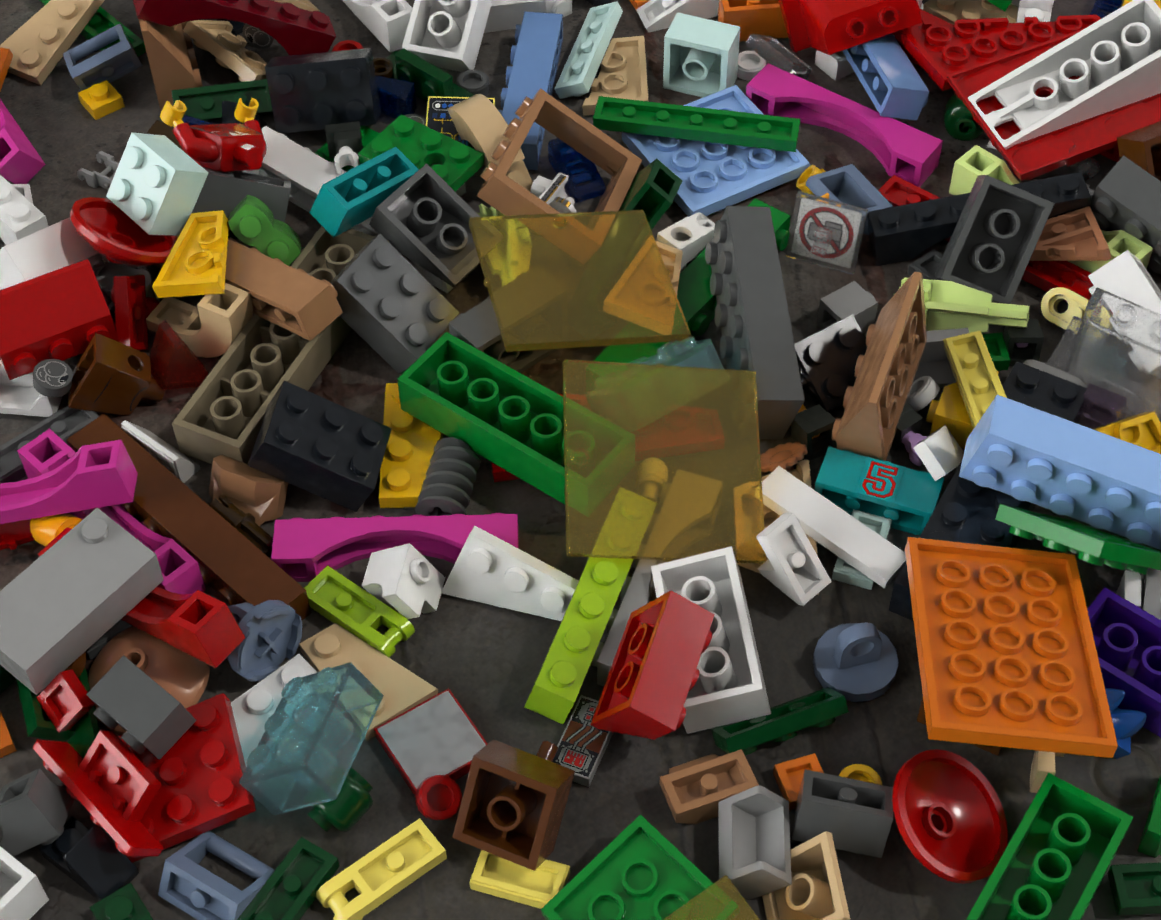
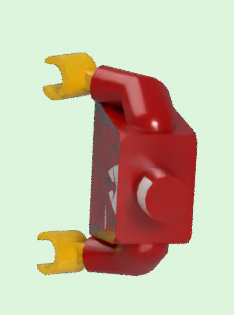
M239 98L234 116L244 124L189 125L182 121L187 110L186 105L180 100H176L173 106L169 101H166L160 114L161 121L174 127L172 132L181 146V150L200 166L222 172L257 170L262 166L267 146L259 121L254 120L259 107V102L255 98H251L249 106H246L242 102V98Z

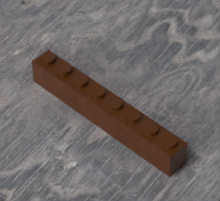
M102 414L66 439L68 445L75 453L84 445L122 440L138 476L133 502L120 505L148 529L163 537L172 538L198 562L205 587L210 585L216 591L220 601L226 603L227 606L245 602L256 606L267 600H281L295 609L296 614L301 617V620L311 614L307 592L299 583L108 416Z

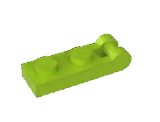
M328 565L304 587L312 609L389 658L396 652L395 646L400 641H407L415 633L414 626L407 618ZM382 624L389 628L383 635L377 631Z

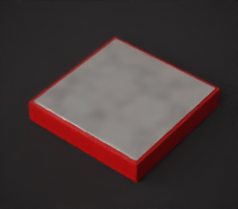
M449 688L374 728L375 737L414 796L420 783L428 777L445 775L456 780L469 773L473 756L488 744Z

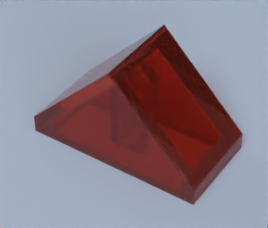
M166 320L160 323L149 355L151 375L162 390L199 387L209 375V372Z

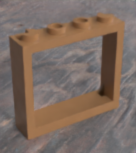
M540 88L532 99L526 96L516 110L515 114L519 116V119L514 118L503 134L508 138L507 141L502 139L491 155L496 160L495 163L489 162L480 175L485 181L477 197L581 268H584L601 250L642 159ZM534 122L612 175L586 230L506 176Z

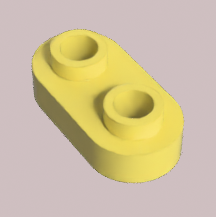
M1064 287L1052 288L1042 298L1041 311L1043 316L1051 323L1083 340L1099 342L1108 337L1113 327L1109 322V319L1112 318L1111 313L1107 312L1104 307H1100L1097 303ZM1066 300L1068 309L1064 313H1059L1057 310L1058 303ZM1093 317L1100 319V326L1096 330L1089 328V321Z

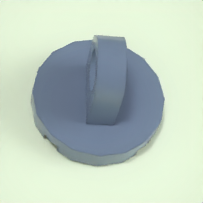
M267 600L256 606L247 602L228 606L245 636V639L228 656L232 670L250 682H257L277 670L285 658L290 660L294 656L302 638V620L296 614L295 609L281 600Z
M867 622L840 624L827 630L818 640L813 655L814 674L822 687H829L844 695L845 700L851 702L870 701L884 695L895 679L899 663L896 648L889 638L877 630L874 624Z

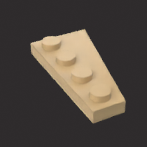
M105 0L49 1L0 45V48L10 49L13 54L8 72L42 85L63 57L62 53L70 48Z

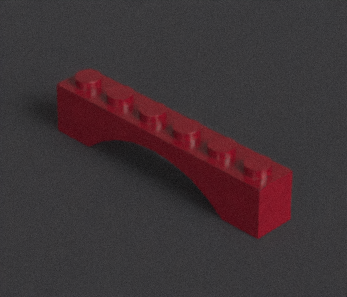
M133 0L138 19L169 27L200 19H227L243 22L259 28L272 36L284 47L289 56L328 52L336 38L329 16L319 11L311 12L300 9L291 3H279L272 0Z

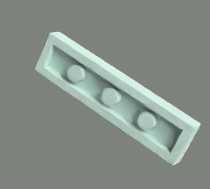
M618 1L590 8L555 86V91L560 99L571 96L580 97L589 92L623 12Z

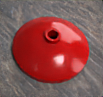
M88 197L79 199L73 204L70 211L71 221L80 236L94 250L116 264L132 266L164 264L178 239L177 236L149 235L111 200L106 198Z
M940 749L920 752L902 765L894 781L892 802L897 827L911 853L932 873L954 883H973L991 875L1007 847L1008 829L1002 804L988 779L965 758L953 752Z

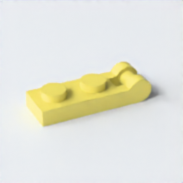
M419 818L325 882L317 890L316 898L324 908H330L335 914L333 920H362L365 915L446 860V850ZM355 888L360 895L349 902L345 894Z

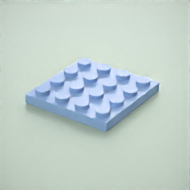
M737 85L683 105L764 115ZM622 132V141L633 154L642 159L641 163L645 167L658 159L682 180L674 201L688 217L698 212L708 216L726 208V206H732L799 178L803 171L810 166L807 159L797 149L796 152L778 151Z

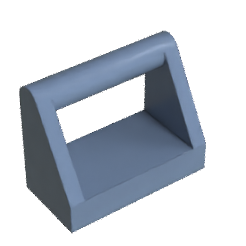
M121 24L62 53L67 68L81 91L105 80L111 83L143 66ZM120 39V42L116 43L115 45L93 55L92 57L78 64L75 63L76 61L86 57L87 55Z
M853 164L813 175L806 181V186L817 198L829 193L830 204L836 205L841 203L842 207L862 212L859 232L869 235V211L893 207Z
M207 831L165 859L158 896L197 920H237L274 873L275 869L213 832ZM210 852L256 881L241 891L203 868L199 863Z

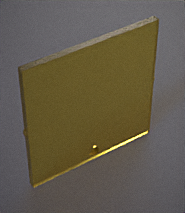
M644 210L470 217L469 227L484 274V286L488 288L506 352L690 340V329L669 278V270L664 265Z
M565 359L562 365L567 556L663 560L666 563L732 546L737 563L763 564L766 562V554L756 538L764 530L756 371L665 366L663 363L649 365Z

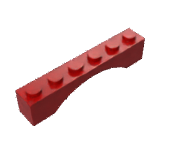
M65 528L37 555L40 557L66 535L71 528ZM156 587L121 619L214 668H217L245 639L227 604L199 590L192 594L182 595Z

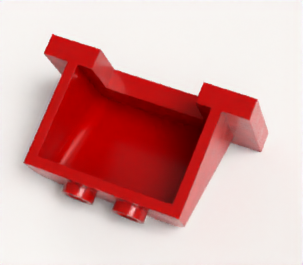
M778 0L793 52L811 47L831 55L923 22L916 0Z

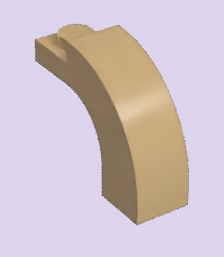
M476 94L447 108L461 140H467L475 150L484 153L485 167L489 162L495 163L496 160L491 155L502 139L507 141L508 138L503 134L508 124L494 104L486 96ZM520 148L506 176L531 192L533 181L523 161L525 156Z
M225 283L224 294L205 295L197 304V307L173 297H164L145 320L149 330L178 341L182 352L198 357L212 358L221 356L228 350L252 318L253 305L250 292Z

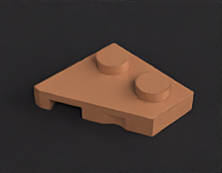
M1090 206L1048 219L1030 261H1100L1111 259L1109 246Z

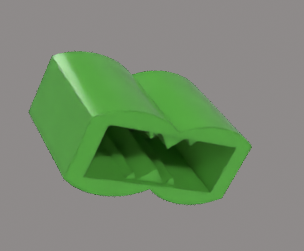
M246 195L230 212L228 225L233 234L243 243L256 247L257 250L268 257L280 259L288 266L301 254V241L297 233L286 223L274 219L271 210L260 199Z

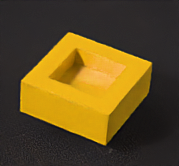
M108 80L78 92L80 103L95 120L125 107L122 96Z

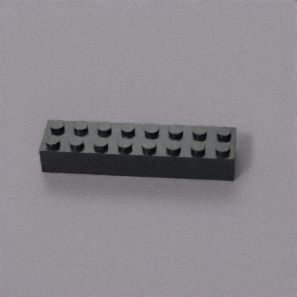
M1016 361L1003 385L1008 399L1077 424L1081 419L1090 390ZM961 461L919 538L1015 548L1020 537L1009 533L1011 525L995 520L999 505L1004 504L1034 511L1036 504L1017 500L1011 495L989 487L979 486L970 480L959 477ZM905 562L894 582L889 611L913 621L907 564Z

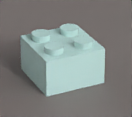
M677 12L664 36L663 88L703 98L733 86L737 79L740 26Z
M131 132L106 197L149 235L179 236L194 209L209 172L165 135Z

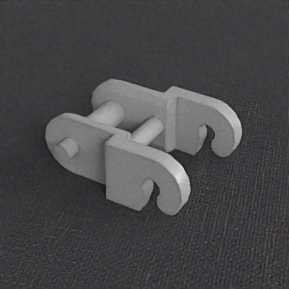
M99 151L96 154V159L100 164L104 162L106 168L101 173L80 168L77 171V176L81 181L86 179L87 184L93 188L100 186L109 190L119 163L114 160V156ZM109 172L113 173V175L110 178L105 176Z

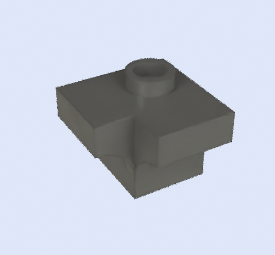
M39 768L3 785L0 791V826L2 828L0 846L10 855H18L39 844L43 846L48 845L60 837L75 800L67 793V787L64 783L54 784Z

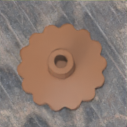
M787 442L768 449L765 453L759 455V458L755 461L757 470H761L763 473L773 472L778 466L787 472L794 470L793 465L804 459V455L808 453L806 444Z

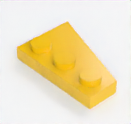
M223 210L191 213L152 285L158 298L224 294L229 225L228 218Z

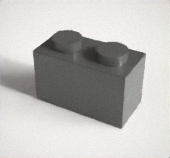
M124 655L86 694L98 706L93 714L112 731L117 725H120L126 731L121 736V739L139 755L147 749L159 760L196 721L179 701Z
M805 769L794 810L792 840L806 842L827 831L832 833L835 849L882 858L893 821V787Z

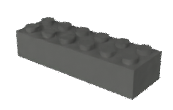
M726 206L721 220L715 223L712 241L706 245L705 261L706 264L711 265L710 292L712 295H716L717 301L715 324L717 327H721L722 333L720 355L722 359H726L727 364L725 387L727 391H731L732 396L730 420L732 424H736L738 439H783L805 400L770 207Z

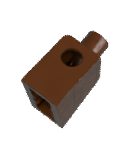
M95 334L73 370L72 387L68 392V407L129 415L132 414L142 398L160 402L165 394L166 382L165 380L151 377L150 357L146 353L103 335Z

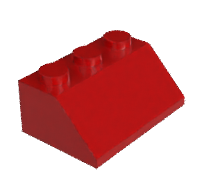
M88 259L0 290V360L9 380L33 372L35 366L43 360L58 359L63 361L84 353L95 334L103 335L115 341L119 340L111 313Z
M672 590L631 612L590 725L600 730L653 740L676 731L686 716V708L683 706L688 692L695 686L699 677L697 665L700 656L711 642L712 631H710V627L715 614Z

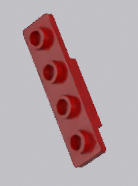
M100 730L84 758L67 742L36 740L32 748L43 760V766L51 773L56 774L67 787V793L72 798L80 801L91 814V820L99 827L104 828L115 841V847L122 854L131 858L160 855L164 847L140 821L162 783L113 731Z

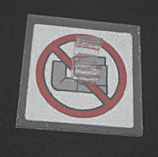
M798 191L785 257L853 275L855 273L868 209Z

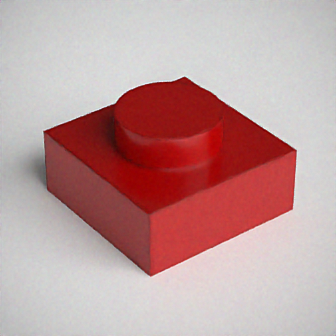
M73 669L60 672L36 697L58 732L71 729L95 705L86 695L88 692Z

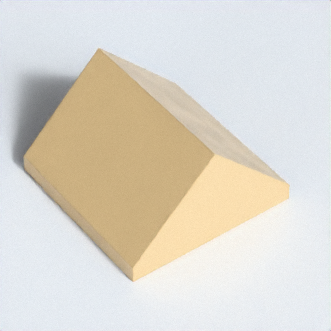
M825 831L791 849L792 884L762 895L767 920H850L832 833Z

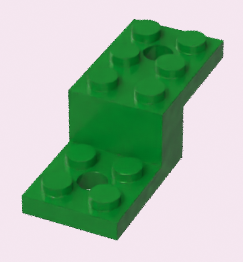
M402 114L381 133L366 126H360L363 149L358 153L359 165L397 147L419 170L427 163L456 192L485 164L484 153ZM326 142L315 154L327 161L334 162V158L330 159L328 144ZM347 165L341 169L347 172L354 167Z

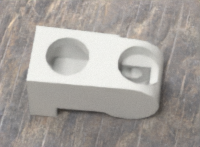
M698 212L658 232L656 241L683 251L681 273L686 268L687 263L695 259L706 248L707 243L712 241L715 223L703 213Z

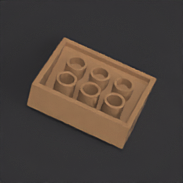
M139 19L160 110H162L166 101H169L173 106L171 90L203 87L192 40L183 31L187 22L169 27Z
M914 272L881 309L876 324H870L866 335V346L868 347L865 355L860 354L855 365L856 381L854 386L847 387L843 401V407L845 408L843 417L836 418L833 425L832 440L836 441L837 449L848 450L855 454L886 461L896 433V426L907 401L927 342L923 276L920 272Z

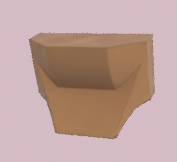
M222 454L213 458L209 495L212 501L216 498L222 504L218 498L220 495H225L245 514L251 513L255 517V523L258 526L283 515L288 489L287 482Z
M742 749L723 756L710 754L669 768V774L661 776L659 780L675 822L698 824L718 817L719 801L759 785Z

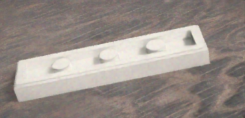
M778 466L755 489L753 495L755 499L779 516L784 513H794L805 534L885 589L903 568L906 562L904 551L782 467Z

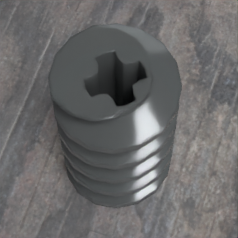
M447 437L437 441L434 446V453L430 459V465L426 471V478L422 484V490L418 497V503L415 506L417 515H466L465 509L470 503L469 496L473 492V484L477 479V471L481 463L478 456L471 452V448L464 441L454 437Z

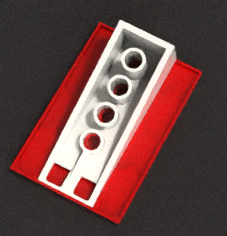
M1132 0L1087 28L947 74V81L954 89L956 96L962 100L970 111L974 120L987 134L992 145L1009 164L1011 171L1020 181L1031 180L1064 165L1068 167L1106 150L1118 147L1117 137L1161 121V9L1154 0Z

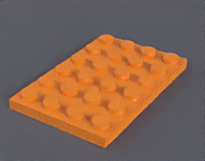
M908 537L905 546V556L928 739L1113 758L1118 744L1075 554Z

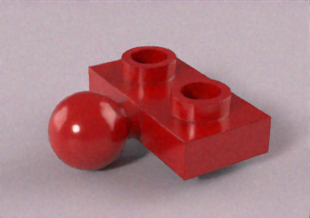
M145 275L113 276L114 285L111 290V298L115 304L116 322L114 326L119 339L116 341L137 350L148 349V332L145 319L160 302L155 298L146 297Z

